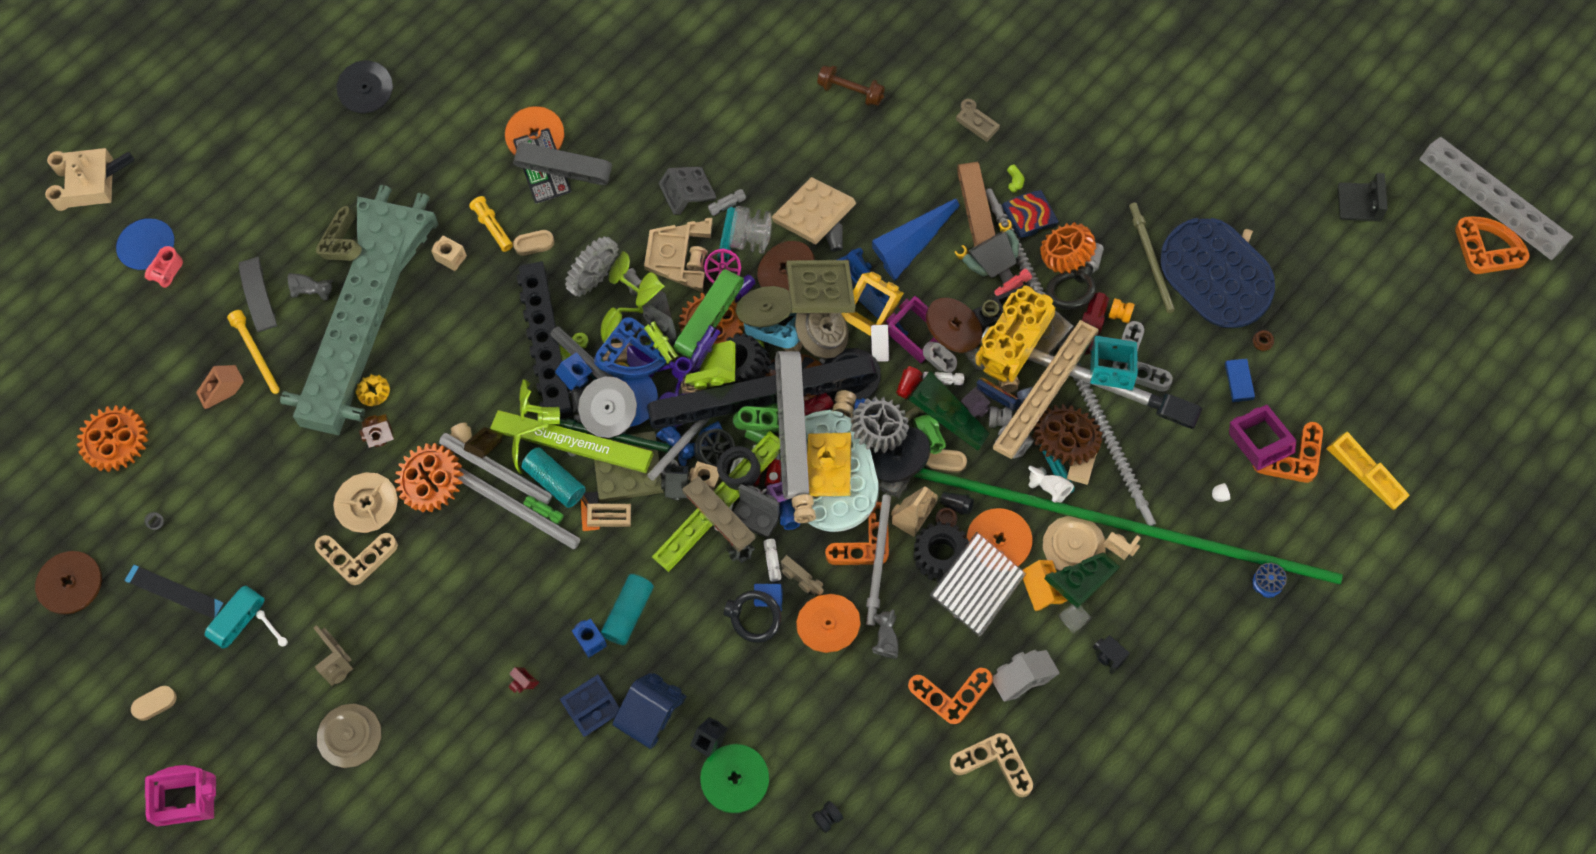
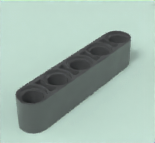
M527 143L518 144L513 164L520 168L598 185L608 184L612 169V163L603 159Z

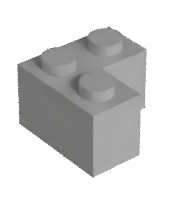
M1032 650L1027 654L1021 652L1012 657L1013 662L999 667L996 670L998 673L993 676V683L1005 702L1017 699L1032 687L1045 685L1060 673L1047 650L1039 652Z

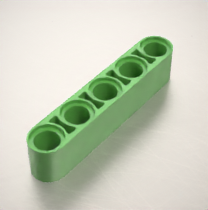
M726 269L722 270L674 344L675 352L691 359L697 348V342L701 341L708 326H713L715 330L738 295L744 283L743 277Z

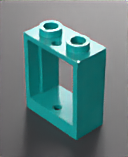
M1095 336L1091 349L1090 384L1133 390L1138 374L1137 342ZM1098 358L1127 363V370L1098 366Z

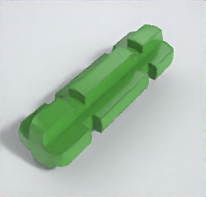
M530 495L526 497L523 503L555 524H560L564 517L561 512L554 511L552 507L539 500L537 501L536 498Z

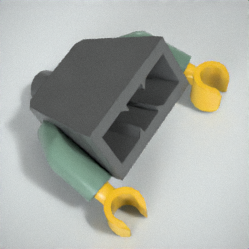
M1007 220L1008 227L1004 228L1000 223V232L970 249L969 252L962 245L964 253L958 254L955 251L956 256L963 260L971 271L991 278L999 275L1004 284L1014 277L1009 267L1016 264V258L1019 254V241L1012 230L1010 220Z

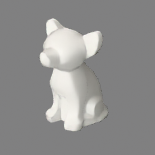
M1029 466L1028 468L1031 471L1029 487L1035 488L1040 485L1044 491L1052 495L1054 503H1061L1074 488L1070 481L1061 476L1046 475L1047 472L1043 467L1035 468Z

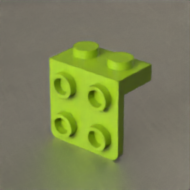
M730 340L714 344L711 347L713 349L712 352L708 353L703 361L700 372L686 375V383L694 386L695 389L704 390L709 387L735 382V342Z

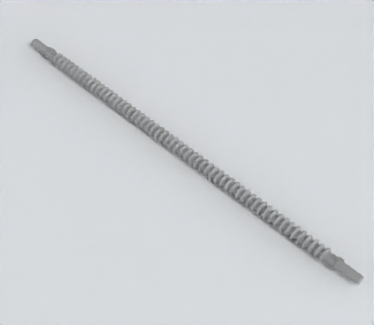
M987 189L985 191L986 196L992 207L991 211L997 217L996 222H999L998 226L1001 223L1002 227H1008L1007 220L1009 219H1007V214L1003 213V207L998 203L992 189ZM1019 243V254L1016 258V261H1018L1017 265L1020 266L1019 269L1022 271L1026 268L1032 275V279L1027 284L1035 292L1046 295L1045 292H1042L1043 287H1040L1041 283L1035 277L1036 273L1033 272L1034 269L1031 267V263L1028 262L1029 259L1026 257V253H1023L1022 244ZM1066 339L1062 342L1058 349L1062 347ZM1074 378L1073 380L1077 381L1076 386H1080L1078 390L1082 392L1081 396L1085 397L1084 402H1088L1086 406L1090 407L1089 412H1092L1091 416L1095 418L1094 422L1100 425L1099 431L1103 433L1102 438L1106 439L1104 443L1108 444L1107 449H1111L1109 453L1113 455L1112 459L1116 460L1115 465L1119 466L1117 470L1121 471V476H1124L1123 481L1127 482L1125 486L1129 487L1128 492H1132L1131 498L1135 499L1137 509H1140L1147 525L1155 526L1156 522L1148 508L1149 503L1142 495L1143 490H1139L1141 486L1136 484L1138 480L1134 479L1135 474L1131 473L1133 470L1129 468L1130 464L1126 463L1127 458L1123 457L1125 453L1121 452L1122 447H1118L1119 442L1115 441L1117 437L1113 436L1114 431H1110L1112 427L1108 425L1109 421L1105 420L1106 415H1102L1104 411L1100 410L1101 405L1097 404L1099 401L1095 399L1096 395L1092 394L1091 384Z

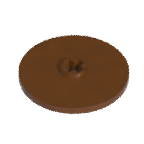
M786 241L774 246L764 255L759 264L757 277L760 286H776L789 291L787 271L784 269L786 262L815 260L813 252L807 245L799 241Z
M939 298L933 301L927 308V326L933 337L941 345L954 352L968 353L980 344L982 339L981 324L973 311L965 304L952 298Z
M67 551L52 557L42 566L36 578L35 592L39 602L46 609L57 614H71L84 609L95 599L102 583L100 567L92 557L78 551ZM66 580H67V581H70V580L73 581L71 585H70V584H67V585L64 584Z

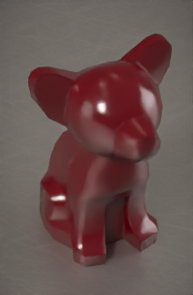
M826 393L819 394L804 401V414L807 416L818 411L832 410L834 403Z

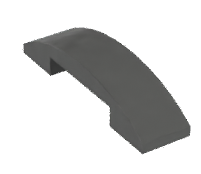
M255 257L239 262V271L245 297L257 332L277 327L274 310L270 304L263 278L264 273L260 258Z

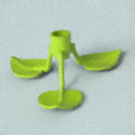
M624 251L621 252L620 256L611 266L609 281L612 284H616L621 280L638 293L636 298L638 308H611L606 313L601 324L603 343L622 321L621 312H638L642 314V306L665 287L659 281L657 275L652 272L643 278L639 289L624 278V274L629 269L630 260L628 254Z
M526 379L522 380L519 394L521 420L524 421L526 411L537 413L538 422H542V424L521 431L514 436L512 458L519 474H523L518 466V445L521 436L547 428L548 424H560L559 407L530 405L528 401L531 393L528 390L530 383Z

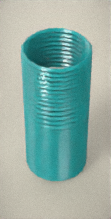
M538 447L531 450L522 461V469L567 508L574 506L584 495L585 486L553 460L543 449Z
M635 574L628 575L629 577L601 631L603 637L619 645H626L654 588L650 581Z

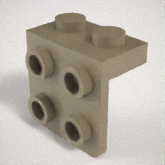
M316 625L313 629L333 653L316 665L315 668L333 686L342 682L346 675L353 670L349 664L352 659L325 627L320 629Z

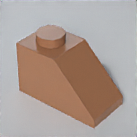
M236 365L213 366L196 393L204 409H207L235 395L244 381Z

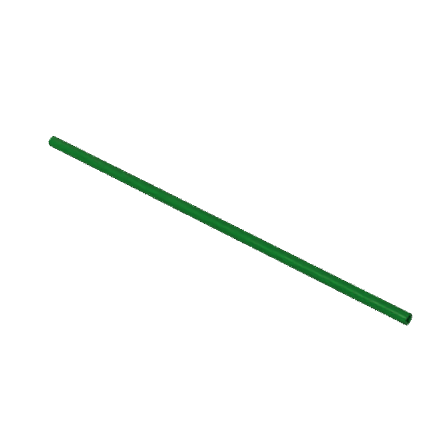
M922 468L920 472L913 476L1260 565L1274 563L1282 567L1284 571L1339 585L1343 577L1341 573L1064 503H1054L1052 500Z

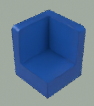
M754 584V590L769 594L774 598L782 611L783 589L781 584ZM754 599L756 607H769L763 601Z

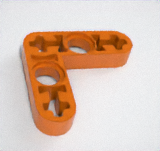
M1309 422L1304 426L1301 432L1298 459L1285 457L1276 462L1274 469H1272L1273 465L1271 464L1258 471L1253 466L1254 470L1260 474L1304 483L1313 481L1319 466L1323 437L1321 425L1316 422ZM1310 429H1313L1315 433V436L1313 437L1312 441H1309L1311 435L1309 432ZM1312 448L1315 451V456L1309 457L1305 455L1304 449ZM1279 464H1289L1291 471L1283 472ZM1296 466H1298V468H1297L1298 471H1297V473L1295 474L1294 471H1295V469H1296ZM1305 468H1308L1309 476L1305 475V471H1303Z
M877 502L872 512H875L877 508L881 512L882 502ZM871 513L868 517L869 543H832L828 545L825 551L828 563L832 565H874L875 554L873 553L876 551L877 538L873 536L872 531L879 527V522H876V513ZM888 526L883 563L887 561L889 556ZM844 549H848V551H847V557H848V559H844V558H845V550H844ZM854 549H860L863 552V556L855 559L851 556V552ZM833 550H837L839 553L837 558H833V555H831Z
M985 668L976 669L953 698L949 697L922 675L913 676L909 680L908 687L917 698L950 724H959L991 686L993 675ZM986 672V679L988 681L987 683L981 682L978 688L982 689L979 693L969 684L971 682L976 684L979 681L977 675ZM916 680L919 682L923 680L924 682L922 685L928 690L930 689V686L933 687V689L930 692H928L926 699L923 698V695L926 694L924 691L920 689L915 691L916 685L914 684V682ZM968 689L972 690L975 695L974 700L970 703L964 702L962 698L963 692ZM935 693H939L943 697V702L939 706L932 705L930 701L931 696ZM958 699L962 705L967 706L968 708L966 710L961 708L958 711V715L960 717L958 719L953 718L951 720V714L949 713V710L957 709L959 705L955 702Z

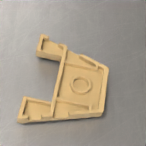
M706 218L705 221L697 223L691 221L687 222V225L677 227L672 225L650 230L644 263L645 270L703 292L705 272L685 270L689 237L711 238L713 218Z

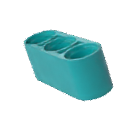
M246 585L241 587L207 627L205 637L220 648H227L262 607L265 600L264 597Z

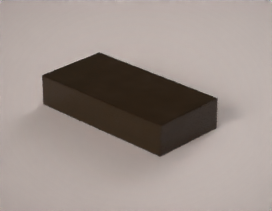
M483 427L465 443L464 451L484 458L501 443L503 435Z

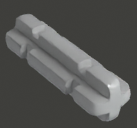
M739 189L734 194L731 193L717 200L718 203L713 202L709 204L708 210L714 216L720 213V210L724 211L736 205V202L744 201L746 195L742 189Z

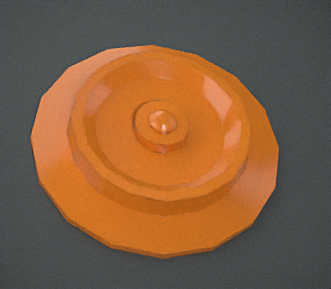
M835 594L819 595L808 601L800 610L796 621L797 632L803 643L814 651L824 653L840 651L849 646L857 637L861 625L859 612L855 605L845 597Z

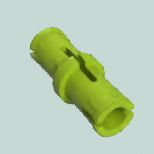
M653 321L644 330L654 342V348H658L668 364L672 362V359L675 360L678 354L669 344V338L663 335L656 322Z

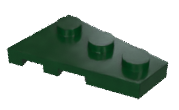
M1102 552L1082 560L1081 563L1074 566L1069 565L1061 571L1049 573L1044 579L1078 609L1118 571L1120 566Z

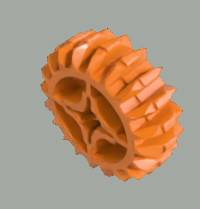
M1074 222L1071 226L1066 223L1064 227L1059 226L1057 230H1052V234L1046 235V240L1042 241V247H1040L1041 258L1046 266L1054 272L1059 271L1063 274L1067 271L1070 274L1073 269L1078 271V267H1085V262L1091 261V256L1095 255L1096 243L1095 237L1088 227L1083 226L1082 223L1077 225Z

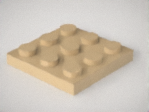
M811 177L772 216V220L783 228L817 244L849 212L856 202L854 198Z

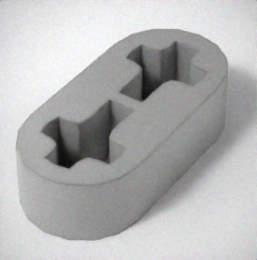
M926 343L923 348L925 359L939 371L953 372L957 366L956 357L940 343Z

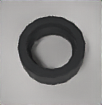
M737 446L726 450L720 456L717 463V471L722 481L729 488L739 490L740 484L752 486L758 480L760 464L755 454L749 448ZM738 458H747L751 463L749 472L741 478H730L727 474L729 464Z

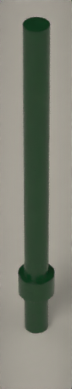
M560 419V424H552L594 435L587 431L583 424L577 423V420ZM623 433L607 438L666 453L671 449L669 444Z

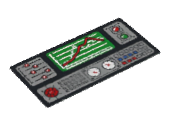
M549 128L541 130V136L538 139H531L528 135L513 139L516 150L519 143L556 149ZM538 131L531 133L529 136L532 137L534 135L537 137ZM523 168L536 204L572 192L566 177Z

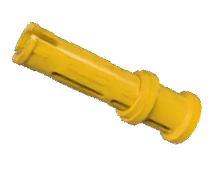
M480 196L472 200L469 207L478 215V221L486 225L503 252L509 251L513 247V243L495 219V212L488 207L485 197Z

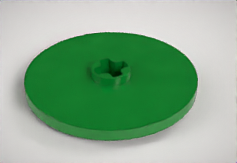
M730 744L720 747L706 759L702 767L700 776L702 791L710 804L723 812L742 813L759 804L767 792L769 786L768 767L762 756L748 746ZM733 773H736L738 777L741 776L737 784H733L731 780L728 781V779L732 778Z

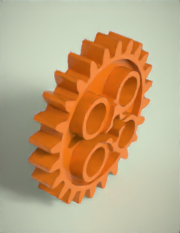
M701 293L700 299L693 296L694 303L687 301L688 308H682L683 314L679 315L681 321L679 322L680 332L683 331L704 299L705 295ZM735 299L723 316H729L730 318H722L716 329L721 331V335L717 337L714 344L726 342L727 338H734L736 334L740 336L743 334L744 323L739 320L736 314L737 303H735Z
M115 405L113 411L107 406L104 413L98 409V416L91 414L92 420L84 421L87 425L86 428H79L83 434L77 436L81 441L77 443V446L81 449L78 452L86 463L92 468L96 467L99 471L105 469L107 472H110L112 467L119 471L120 465L127 468L128 461L135 463L134 456L141 457V454L138 452L139 449H146L142 444L148 441L144 436L148 434V431L144 428L146 424L132 409L128 410L125 406L120 409Z
M426 443L424 449L417 446L416 453L410 450L411 457H403L406 463H399L402 471L395 473L400 476L399 479L395 480V483L400 485L396 488V491L401 493L399 498L405 500L404 503L411 506L412 509H418L421 512H425L426 509L429 512H433L434 507L441 510V503L448 506L447 499H455L452 493L460 492L456 485L463 483L458 479V477L464 475L459 471L462 467L457 462L459 458L453 455L454 452L451 450H447L443 445L439 446L436 443L432 447ZM435 460L434 464L430 467L431 462ZM418 473L417 477L413 480L414 475ZM445 476V480L440 483L441 478ZM430 480L437 486L439 490L438 492L436 491L435 486L429 482ZM428 489L427 494L423 496L424 491Z

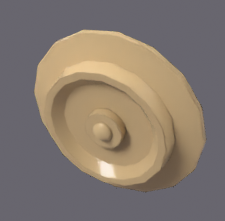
M1065 516L1057 519L1048 527L1043 536V551L1046 559L1052 560L1056 570L1061 571L1064 567L1074 566L1081 563L1082 560L1102 552L1105 553L1106 547L1103 545L1105 538L1101 529L1094 522Z

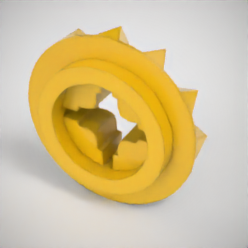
M370 374L369 377L362 378V381L357 384V391L355 392L362 404L377 406L383 403L389 396L390 386L387 380L380 375L374 376ZM369 385L376 387L377 395L369 390Z

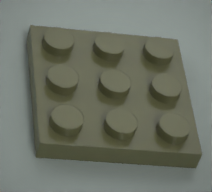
M797 260L786 262L792 313H855L849 260Z
M655 431L632 435L657 441ZM616 441L653 452L654 455L646 473L594 459L600 503L664 493L661 490V473L655 480H651L647 476L659 462L658 450Z

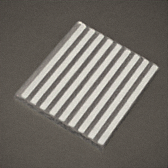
M976 532L930 596L953 614L954 618L959 619L976 635L981 637L1026 573L1006 557L1002 551H999L980 533Z

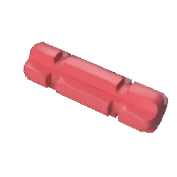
M1026 268L1019 272L1020 275H1015L1003 284L1002 288L1001 286L994 291L995 295L999 296L1021 287L1024 281L1028 282L1032 279L1031 273Z

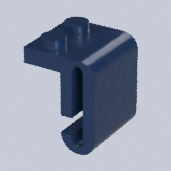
M649 673L632 684L612 725L642 745L652 749L659 740L657 735L660 730L665 729L674 709L682 705L687 696L681 693L682 691L678 687L663 682L659 675Z

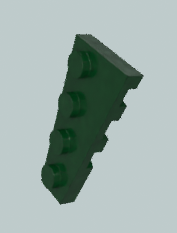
M931 371L928 372L909 399V401L977 451L990 434Z

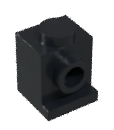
M1110 635L1105 640L1100 638L1093 646L1096 650L1095 654L1098 661L1104 666L1108 665L1110 667L1109 673L1112 675L1127 660L1130 654Z

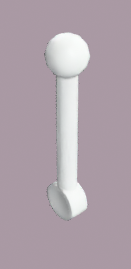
M258 611L256 617L266 624L278 639L280 646H286L288 643L287 639L280 636L265 617L264 611Z

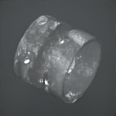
M736 206L731 228L730 248L744 250L746 242H750L751 252H755L756 244H759V253L764 254L770 242L772 232L771 211H766L762 220L761 210L758 209L755 217L751 218L750 208Z

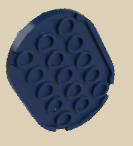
M1195 218L1177 226L1166 238L1161 254L1163 274L1172 288L1206 321L1219 327L1238 328L1255 322L1268 310L1275 293L1273 271L1268 262L1230 225L1214 218Z

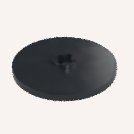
M909 427L905 440L902 441L900 446H896L894 450L887 449L883 453L879 449L875 453L873 448L871 455L877 478L884 482L897 483L910 479L920 472L926 465L931 452V445L927 436L921 430Z

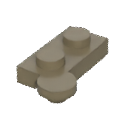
M965 99L962 101L961 112L956 116V121L988 142L999 130L1000 124L976 109V102L974 100Z
M787 555L783 558L781 568L783 569L782 573L787 578H794L799 582V587L806 593L810 591L814 596L823 593V583L817 579L816 581L811 580L812 576Z

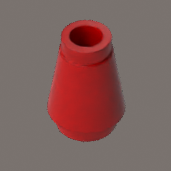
M911 366L904 369L896 394L907 399L922 381V372Z

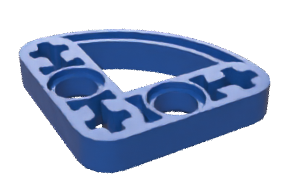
M628 317L619 323L594 357V363L599 369L621 378H641L651 375L665 366L667 362L663 356L659 355L660 351L658 348H654L653 351L651 350L654 342L644 330L645 327L635 319ZM631 325V330L628 332L624 330L625 327ZM637 331H640L637 337L634 338V335L637 333ZM640 337H649L651 344L643 345L640 342ZM611 340H620L622 343V347H613L611 345ZM629 343L654 360L647 365L638 367H627L614 363ZM608 351L611 352L607 361L602 362L601 358L604 357Z

